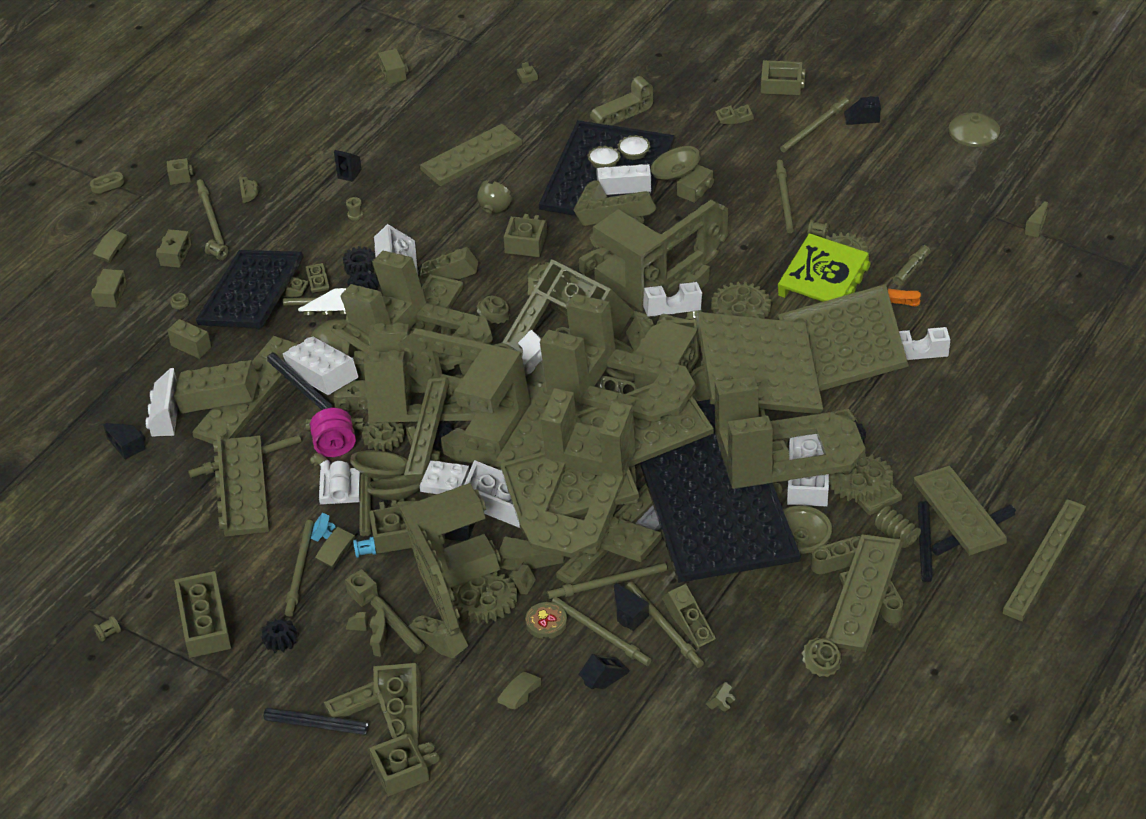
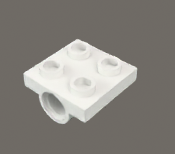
M344 461L333 462L330 465V470H320V504L360 502V472L355 468H350Z
M430 461L420 484V492L440 494L464 485L469 473V466Z

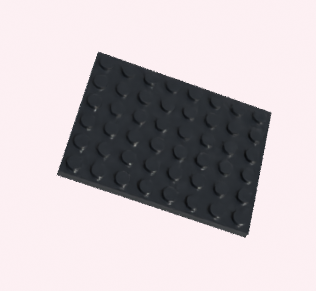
M577 120L539 202V210L576 215L574 208L585 187L590 182L597 180V168L591 164L587 155L589 151L598 146L612 147L617 149V152H620L621 157L614 167L649 164L651 173V192L649 194L652 197L659 179L652 175L651 165L660 155L671 150L675 135ZM630 135L643 136L644 139H648V142H650V148L643 158L637 160L627 159L618 149L617 144H619V140H623L624 137ZM632 193L610 194V195H607L606 198L615 197V196H620V195H626V194H632Z

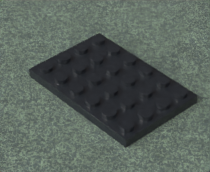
M239 250L196 318L197 324L262 328L304 258L302 252Z

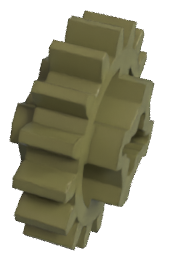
M368 421V426H363L362 438L364 445H368V449L374 447L376 451L382 449L384 452L386 449L392 451L393 446L399 447V442H403L404 429L402 423H369Z

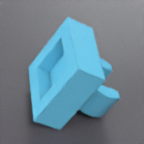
M324 513L320 515L314 523L311 539L319 541L322 536L328 539L332 534L335 525L328 522L329 515Z

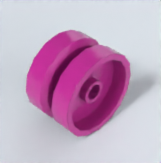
M328 408L316 413L312 417L310 429L314 449L318 453L326 457H337L349 452L354 447L356 442L351 416L347 411L340 408Z

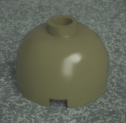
M489 180L483 181L477 194L480 206L485 212L490 214L505 211L513 199V195H509L510 190L498 182L494 181L493 184L488 183Z

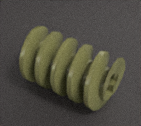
M890 506L883 508L876 517L875 527L881 530L882 533L887 534L889 538L900 539L903 548L911 546L921 534L920 528H915L913 523L909 524L908 519H903L901 514L897 515V511L891 510Z

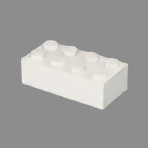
M315 337L307 338L301 344L293 346L283 353L285 362L311 386L327 395L359 377L353 358Z
M817 434L790 438L789 460L824 455ZM829 474L788 480L787 505L827 506Z
M474 460L465 484L470 483L474 490L478 489L487 509L484 510V514L520 528L502 471Z

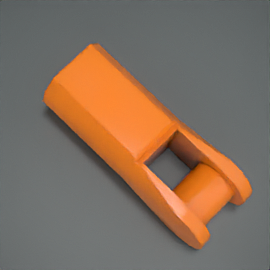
M888 289L891 303L906 304L914 307L920 305L921 293L919 291Z

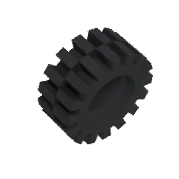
M358 246V249L353 247L352 251L348 249L343 257L346 274H355L356 271L362 272L363 269L365 272L371 271L373 273L375 270L372 262L375 259L374 252L370 248L367 250V247L361 249V246Z

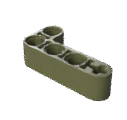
M637 76L631 83V93L596 107L592 110L590 118L595 123L614 125L648 110L653 104V86L642 76Z

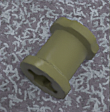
M357 197L349 198L346 201V206L349 210L347 213L348 218L354 221L359 220L363 217V212L360 209L361 200Z
M810 220L808 234L822 236V238L826 239L829 223L821 224Z
M213 239L207 242L205 246L206 254L214 255L220 261L224 260L228 255L229 250L227 246H221Z
M110 616L109 620L99 625H93L95 633L101 642L105 641V638L111 634L121 632L114 616Z

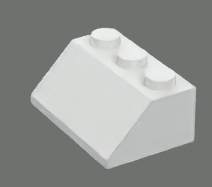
M649 164L597 168L596 170L597 180L600 182L606 195L643 191L651 192Z
M387 224L374 236L375 256L377 257L384 250L412 257L418 274L415 240Z
M170 368L154 383V389L150 391L151 404H148L149 417L146 418V428L150 429L151 436H174L178 405L173 397L177 386L174 368Z

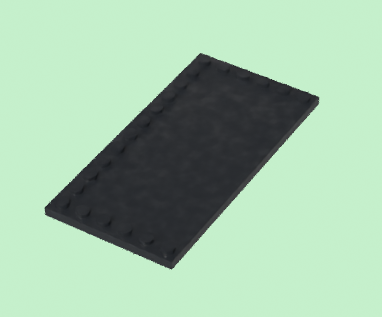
M710 399L697 401L696 403L714 429L713 434L640 462L678 583L800 562V552L773 483L732 489L715 436V404H710Z

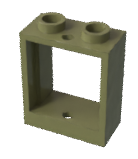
M763 60L762 94L800 95L801 89H804L805 69H802V62ZM769 76L795 77L797 80L769 79Z

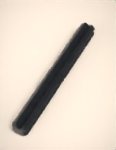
M272 352L267 356V361L321 410L334 407L277 354Z
M920 501L918 503L919 528L921 529L919 536L921 580L923 582H931L933 570L929 503L927 501Z
M1008 505L989 516L996 524H999L1014 516L1016 509L1012 505ZM952 534L932 545V552L939 556L960 545V543Z
M266 708L263 714L266 721L366 735L369 729L368 722L273 708Z

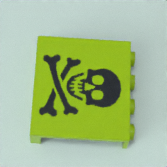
M809 233L778 283V295L785 298L789 291H793L824 302L855 293V287L861 283L864 272L869 270L871 264L869 253Z

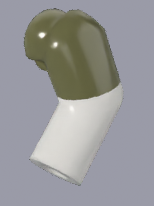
M315 453L310 458L311 464L314 463V466L320 465L321 470H330V461L321 453Z

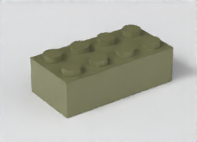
M251 360L221 364L209 368L204 367L191 371L187 370L180 373L173 397L181 413L252 402L259 376Z
M212 571L174 580L189 658L231 649L216 572Z

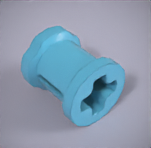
M373 537L363 541L353 540L356 558H359L360 555L371 553L376 555Z

